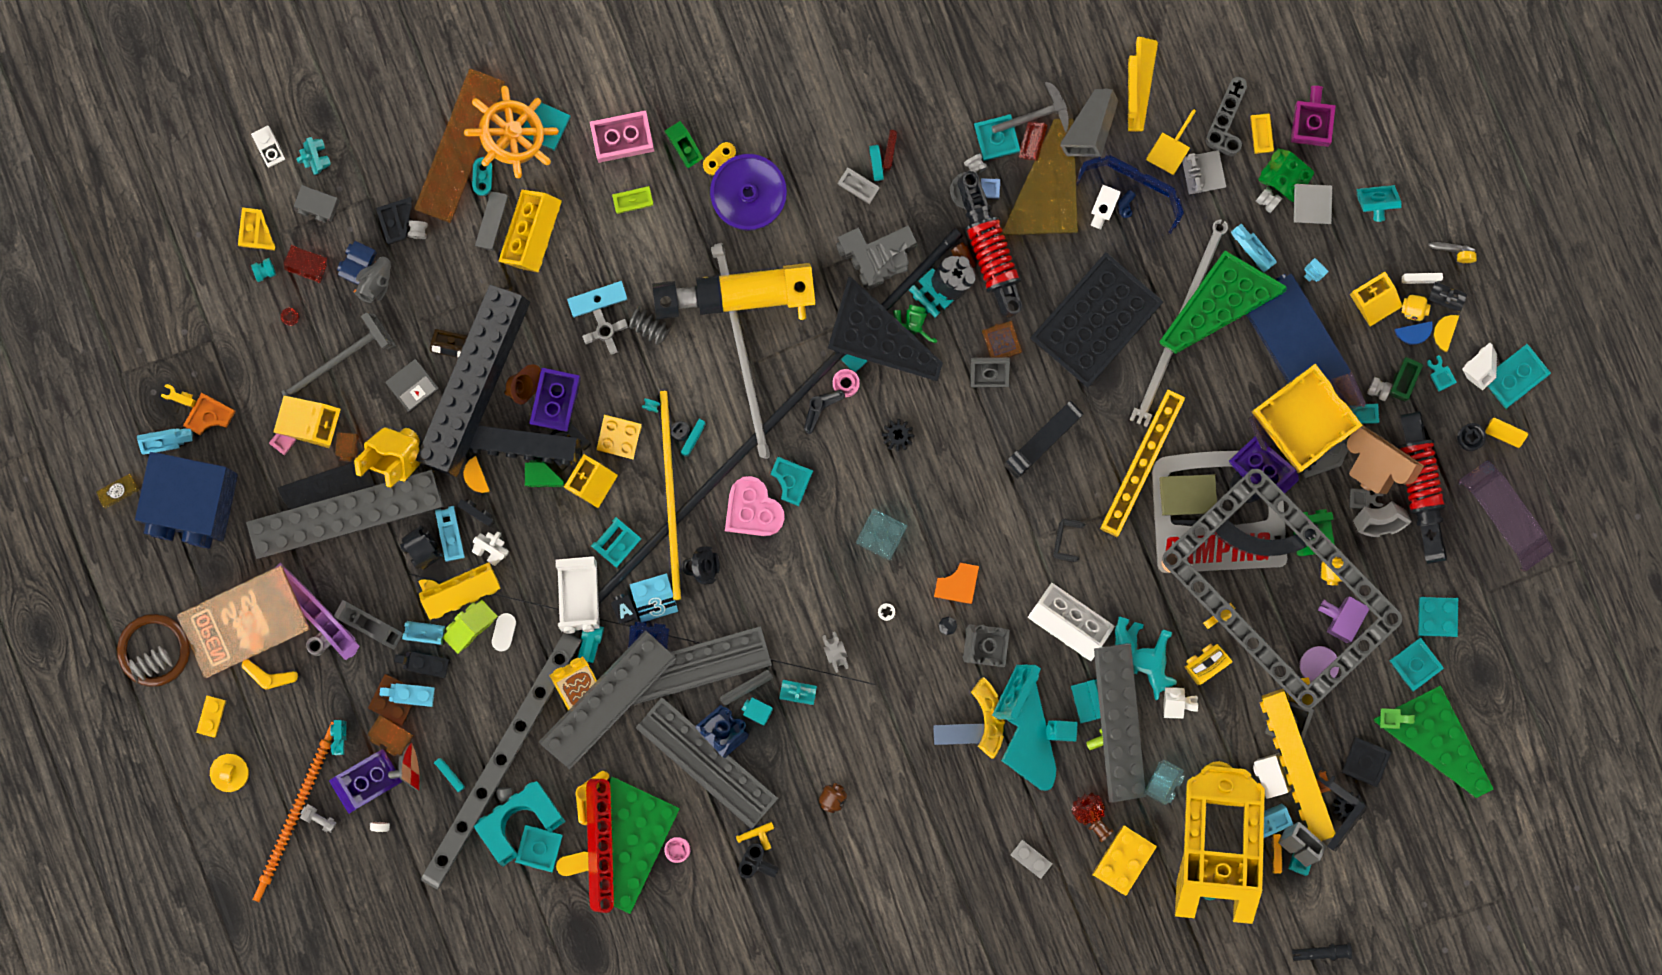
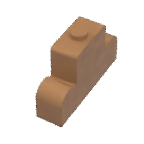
M1365 426L1358 428L1348 438V450L1352 453L1360 454L1349 474L1361 483L1360 486L1368 491L1372 490L1378 494H1387L1394 481L1399 484H1412L1424 467V465Z

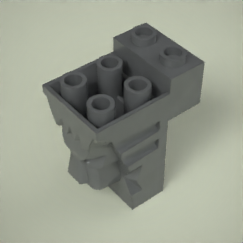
M909 225L869 244H866L860 229L856 228L839 236L836 248L841 257L844 256L846 260L852 259L851 262L856 271L859 270L861 273L859 279L863 287H867L870 291L883 284L884 280L892 278L896 274L907 272L909 265L907 253L916 248L917 242Z

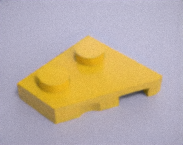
M242 208L238 246L275 251V245L270 236L262 210Z

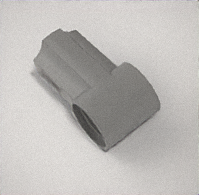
M321 632L315 637L310 638L306 643L308 652L313 656L322 655L331 646V643ZM314 642H320L321 644L318 651L311 650V645Z

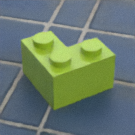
M483 600L477 604L472 603L465 610L466 613L460 612L454 618L456 622L453 621L446 627L447 632L442 638L457 654L467 648L498 617Z

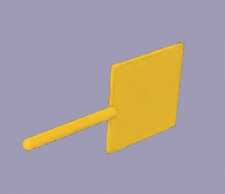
M1195 109L1192 110L1175 139L1162 132L1146 158L1148 162L1172 175L1175 174L1190 147L1178 140L1194 116Z

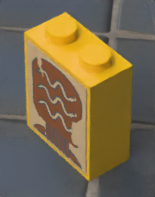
M583 656L573 659L570 664L563 668H557L549 675L567 710L597 681Z

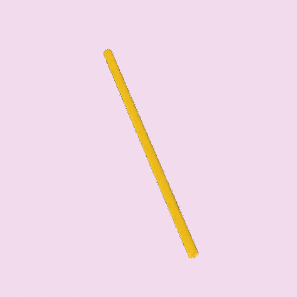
M660 391L673 600H681L667 391Z

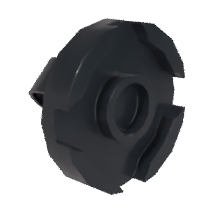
M710 546L697 548L693 557L685 559L682 563L683 572L689 576L694 575L696 581L703 585L713 584L717 580L715 579V574L719 573L720 570L718 555L712 552L711 549L713 548ZM690 561L692 562V571L688 567Z

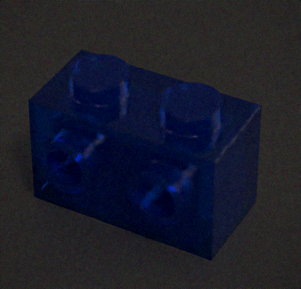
M635 622V625H630L628 648L646 630L668 650L670 629L666 628L665 624H654V627H647V623Z

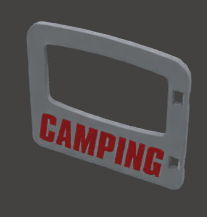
M1239 451L1199 452L1160 458L1153 465L1152 487L1157 566L1162 573H1171L1165 571L1162 567L1163 554L1192 526L1174 525L1171 522L1170 515L1162 516L1159 477H1168L1171 472L1188 469L1233 467L1229 460ZM1283 501L1278 504V509L1281 512H1284ZM1269 505L1267 520L1234 525L1244 533L1260 539L1275 540L1274 536H1281V539H1285L1286 535L1285 522ZM1203 527L1196 528V537L1202 538L1205 536L1206 531ZM1212 534L1186 560L1196 571L1283 567L1287 563V554L1268 557L1247 554L1228 546Z

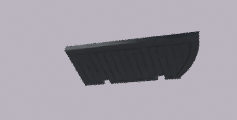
M351 462L277 488L286 505L290 509L369 488L375 486L370 469L360 477L356 475L355 462Z

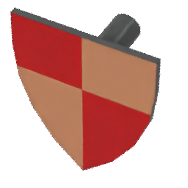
M410 743L405 748L403 755L399 756V769L389 771L388 776L390 779L400 778L409 786L419 791L418 760L413 744Z

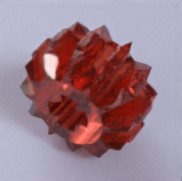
M1084 793L1083 797H1077L1078 800L1073 802L1072 813L1076 821L1083 823L1085 826L1088 823L1093 825L1095 821L1100 822V817L1104 816L1105 805L1099 795H1094L1093 793L1086 795Z

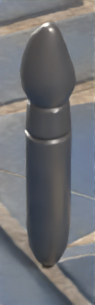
M1431 242L1428 244L1430 248L1436 250L1475 252L1474 248L1467 245L1461 246L1441 242Z

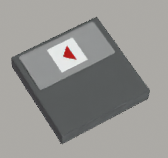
M416 359L385 382L409 413L439 390Z

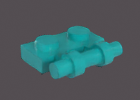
M932 268L918 281L923 288L919 290L913 285L909 291L914 295L913 298L916 301H919L926 307V312L928 314L931 313L936 318L940 314L936 307L940 304L945 310L954 300H947V297L935 292L931 282L935 271ZM928 292L935 300L930 302L924 294Z

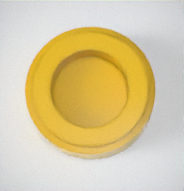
M1472 251L1459 252L1457 254V262H1476V253Z

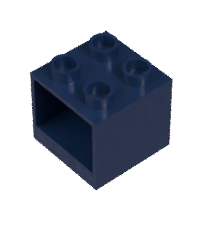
M150 452L135 520L145 524L143 534L173 541L175 532L183 533L182 542L211 549L213 539L224 541L238 474L227 467Z

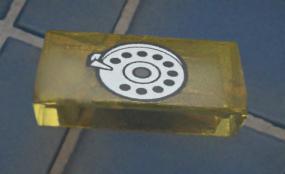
M128 474L96 493L103 508L106 509L139 491V488L132 475Z

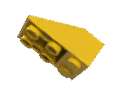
M284 396L273 433L329 448L341 409L322 403Z

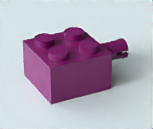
M1311 86L1310 102H1296L1291 135L1292 143L1329 147L1331 144L1336 105L1321 104L1322 86Z

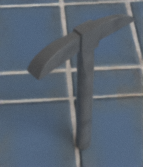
M1045 82V86L1054 102L1053 105L992 126V132L997 133L1056 112V114H1059L1066 133L1068 130V113L1064 99L1062 100L1059 91L1053 84Z

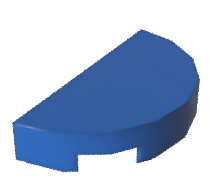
M1432 321L1398 328L1394 331L1403 342L1409 345H1417L1424 342L1430 336L1433 329Z

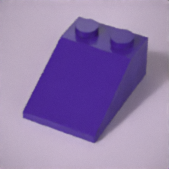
M542 368L530 424L567 432L581 377L575 374Z
M1257 436L1250 440L1229 460V463L1242 477L1252 469H1260L1284 494L1299 481L1297 470ZM1259 473L1252 474L1251 482L1259 484L1262 480Z
M384 749L329 780L348 814L403 781L400 778H389V771H395V768Z

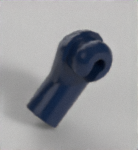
M1128 190L1118 201L1119 214L1123 218H1129L1132 215L1130 202L1136 195L1131 190Z

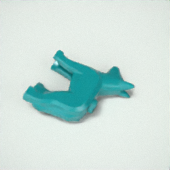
M1119 617L1115 628V645L1131 643L1134 674L1137 675L1138 671L1147 674L1153 689L1154 698L1158 700L1160 692L1165 691V688L1177 685V681L1174 678L1165 675L1167 663L1166 643L1168 638L1171 637L1172 632L1162 630L1154 649L1142 648L1138 650L1137 633L1144 625L1134 622L1127 631L1126 625L1129 623V619Z

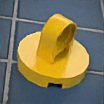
M221 755L214 760L210 767V778L219 790L234 792L245 786L249 778V768L244 759L238 755Z

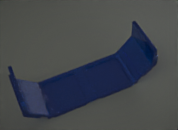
M1106 155L1102 159L1098 157L1083 163L1077 176L1076 186L1079 185L1085 171L1106 165L1169 197L1176 219L1168 233L1171 234L1174 227H1177L1184 212L1179 197H1176L1175 188L1148 174L1144 175L1138 172V169L1111 155Z

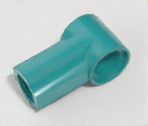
M599 626L598 629H594L592 632L582 631V643L578 658L583 656L586 662L594 663L604 627Z

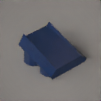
M722 705L695 727L724 758H727L749 736L745 730V722L741 719H734L732 712Z

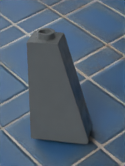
M1113 89L1094 90L1061 141L1060 146L1066 156L1102 157L1119 101Z

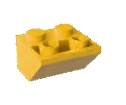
M1383 272L1350 294L1369 326L1374 325L1403 307L1396 288L1386 272Z
M584 454L564 488L599 508L618 475Z

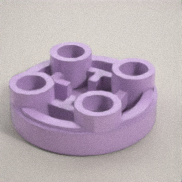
M1322 646L1307 650L1300 660V670L1303 677H1309L1311 683L1337 658L1336 654L1329 648ZM1333 667L1330 670V675L1333 678L1338 674L1339 668Z

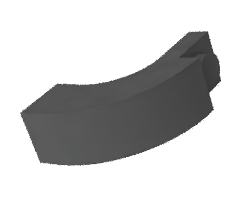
M342 600L333 616L393 650L403 635L399 630Z

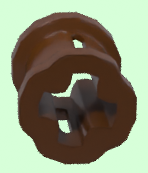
M1099 817L1088 828L1096 833L1100 838V842H1103L1114 832L1113 829H1109L1105 825L1102 817Z

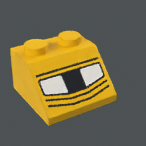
M1209 644L1202 649V655L1199 657L1194 655L1186 661L1188 665L1185 666V669L1197 686L1232 663V660L1218 644L1214 646Z

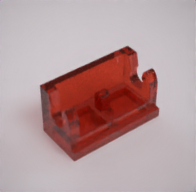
M291 245L284 261V269L321 283L327 267V258Z

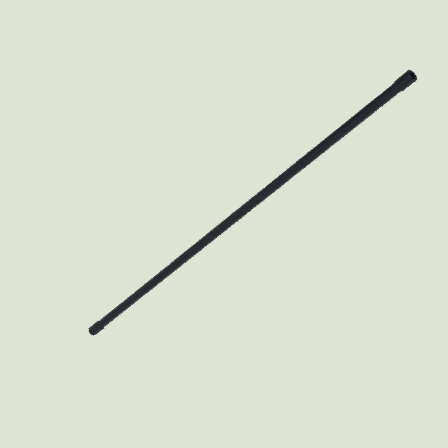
M954 228L943 239L942 243L881 305L888 311L963 235ZM835 351L762 425L764 435L845 354ZM756 433L675 513L676 526L758 443ZM668 521L598 592L599 606L669 534Z

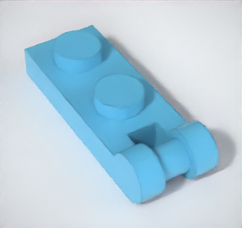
M449 506L445 510H441V508L435 509L445 562L465 558L455 507ZM450 516L451 521L444 523L443 518Z

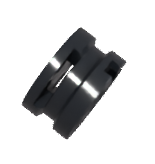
M1467 424L1457 434L1458 444L1466 451H1475L1485 444L1486 432L1479 424Z

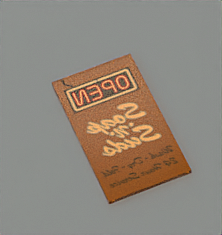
M282 565L177 615L205 679L310 630Z

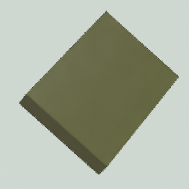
M1215 475L1159 477L1162 516L1205 514L1217 503Z

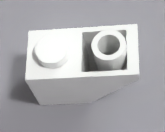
M269 126L251 134L268 168L285 160L280 145Z
M1488 343L1463 368L1467 379L1481 390H1484L1496 378L1497 353L1493 345Z

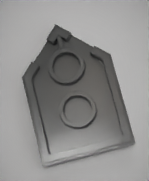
M1345 438L1325 452L1323 456L1316 460V465H1310L1312 470L1308 471L1305 468L1304 473H1302L1304 478L1340 467L1348 452V439Z

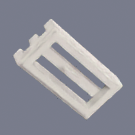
M1443 273L1404 274L1401 276L1402 283H1440L1443 280Z

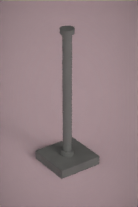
M366 312L361 317L370 329L369 334L289 389L282 390L281 393L283 396L291 397L373 339L377 340L383 349L391 350L396 345L376 314Z

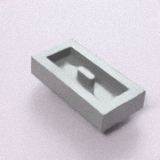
M850 168L846 169L838 182L839 186L869 205L880 187Z
M1023 840L1010 854L1040 879L1052 865L1050 861Z

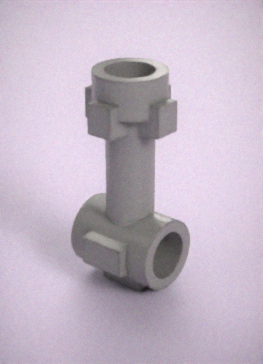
M307 804L302 809L300 818L308 823L313 820L324 826L323 831L331 833L337 824L331 817L328 820L316 814L318 809Z

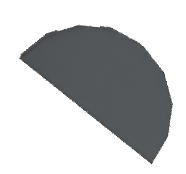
M966 172L958 174L950 185L952 201L962 209L966 208L964 207L957 182Z

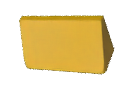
M1492 418L1489 421L1485 430L1486 434L1517 448L1521 447L1528 436L1527 432L1496 418Z

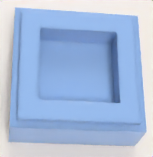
M981 178V186L985 192L986 199H999L1000 179Z

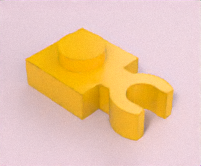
M1227 609L1221 612V618L1225 621L1232 617V613ZM1212 616L1203 624L1209 629L1218 620Z

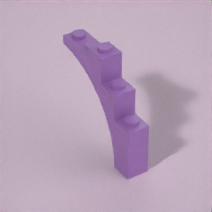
M279 563L267 575V578L269 580L273 579L272 584L276 581L277 586L275 585V587L280 589L345 660L354 656L360 646L355 641L356 639L333 617L332 613L315 598L311 591Z

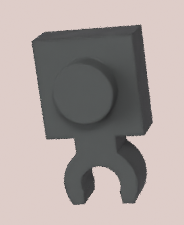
M1351 488L1349 508H1369V504H1372L1374 507H1382L1383 504L1377 503L1375 498L1377 496L1382 497L1383 494L1375 493L1370 495V491L1366 489Z

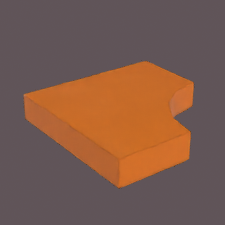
M201 393L183 426L201 436L206 429L213 426L227 428L236 411Z
M960 563L958 569L951 576L937 578L934 597L972 604L979 566Z

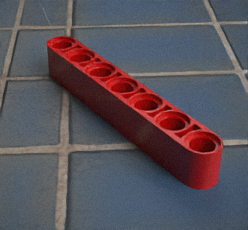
M593 778L586 784L590 908L593 911L608 913L614 907L610 783L606 779ZM598 783H599V785H600L599 791H597V784H598ZM598 803H600V810H599V811H598V809H597ZM599 822L601 823L600 830L598 829ZM599 842L602 844L601 849L598 847ZM600 861L602 862L601 869L599 868ZM601 880H602V882H603L602 888H600V882H601ZM601 900H603V906H602V908H601V906H600Z

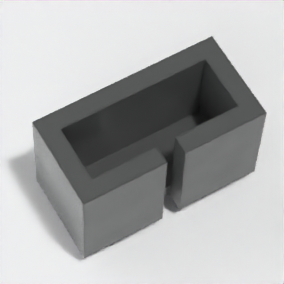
M301 185L294 207L298 210V214L306 217L311 214L316 216V220L326 223V221H333L340 200L337 197Z
M1300 822L1285 828L1278 842L1290 854L1294 852V857L1305 867L1320 861L1327 848L1321 840Z

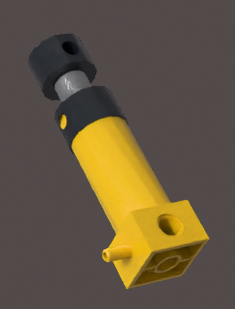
M810 263L783 266V269L696 277L697 285L695 287L676 289L675 281L652 283L656 319L679 317L678 309L697 307L699 308L700 315L788 305L789 308L798 307L799 319L804 320L806 319L805 306L815 305ZM796 282H804L801 289L794 288ZM668 296L671 301L668 304H663L660 301L661 298Z

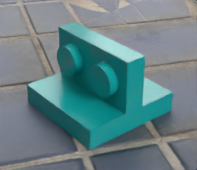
M1097 679L1070 686L1080 723L1100 719Z

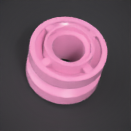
M840 370L833 378L834 391L842 390L845 393V398L855 395L859 389V377L852 370ZM843 379H849L852 382L849 388L841 386L840 383Z

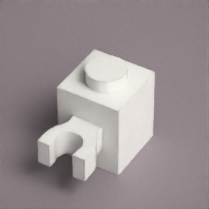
M1165 688L1164 718H1184V709L1198 712V697H1185L1184 688Z

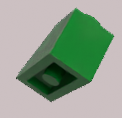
M681 121L664 131L687 168L704 159Z
M541 459L529 460V463H525L526 487L565 486V483L544 462H541Z

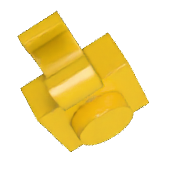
M165 385L166 388L171 390V393L169 395L162 394L161 396L164 399L173 400L191 408L194 407L196 401L192 399L193 395L183 391L181 394H178L173 386Z

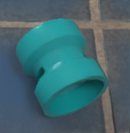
M270 258L264 259L263 263L251 264L257 282L263 281L267 276L270 278L276 276Z

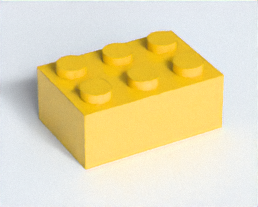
M1122 825L1092 875L1126 896L1157 846Z

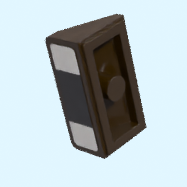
M435 329L430 343V351L459 358L468 336Z

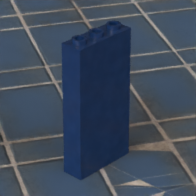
M1283 274L1275 280L1285 285L1287 290L1246 315L1287 383L1289 384L1314 364L1318 366L1331 384L1351 372L1293 275L1287 276Z

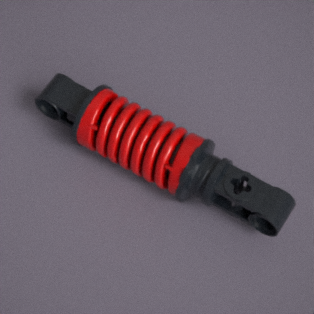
M967 171L957 182L964 207L967 210L965 215L970 222V225L965 229L972 240L971 244L974 247V252L977 254L976 259L979 261L980 271L984 274L983 280L986 281V292L995 293L1001 314L1004 317L1011 318L1022 309V303L1015 286L1021 282V279L1018 276L1017 270L1011 269L1015 267V264L1013 262L1008 263L1013 258L1011 255L1006 256L1010 253V249H1003L1008 246L1007 242H1001L1005 240V235H998L1003 232V229L1000 227V218L992 216V208L988 206L978 174L974 171ZM965 178L970 179L972 185H968L965 182ZM1008 303L1014 306V311L1009 310Z
M1421 411L1402 414L1401 423L1406 443L1399 445L1398 449L1424 465L1415 482L1406 484L1409 487L1407 488V493L1410 494L1408 500L1412 502L1409 505L1410 514H1416L1418 520L1416 524L1421 526L1427 564L1447 561L1440 525L1443 522L1440 510L1446 508V504L1443 502V494L1439 493L1442 491V488L1435 487L1441 483L1439 479L1434 480V478L1439 477L1438 472H1433L1438 470V466L1432 465L1437 462V459L1427 458L1435 455V451L1431 448L1434 446L1435 441L1425 440ZM1431 530L1437 534V536H1434V540L1428 538Z

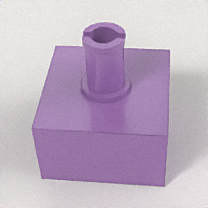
M1352 597L1345 598L1339 608L1323 600L1321 603L1323 606H1320L1318 611L1333 618L1327 633L1345 643L1352 642L1369 611L1366 605Z

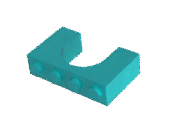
M537 781L527 784L522 792L512 795L508 802L495 807L492 811L493 813L487 817L480 818L477 824L473 826L502 867L519 856L508 841L505 833L506 823L514 813L521 810L534 812L550 833L566 822Z

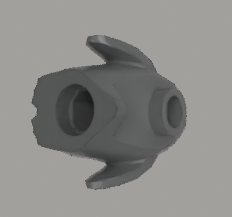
M382 256L372 266L360 270L356 277V281L359 284L357 289L354 290V294L359 299L368 303H372L376 297L377 301L382 300L388 289L391 261L387 257Z

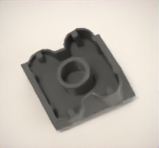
M969 624L966 628L964 655L962 656L964 662L1005 667L1010 630Z

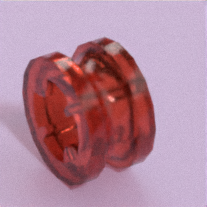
M293 308L284 309L280 316L282 322L287 326H293L299 320V315ZM289 312H292L291 314L295 315V318H292L291 322H288V319H285V316H287Z

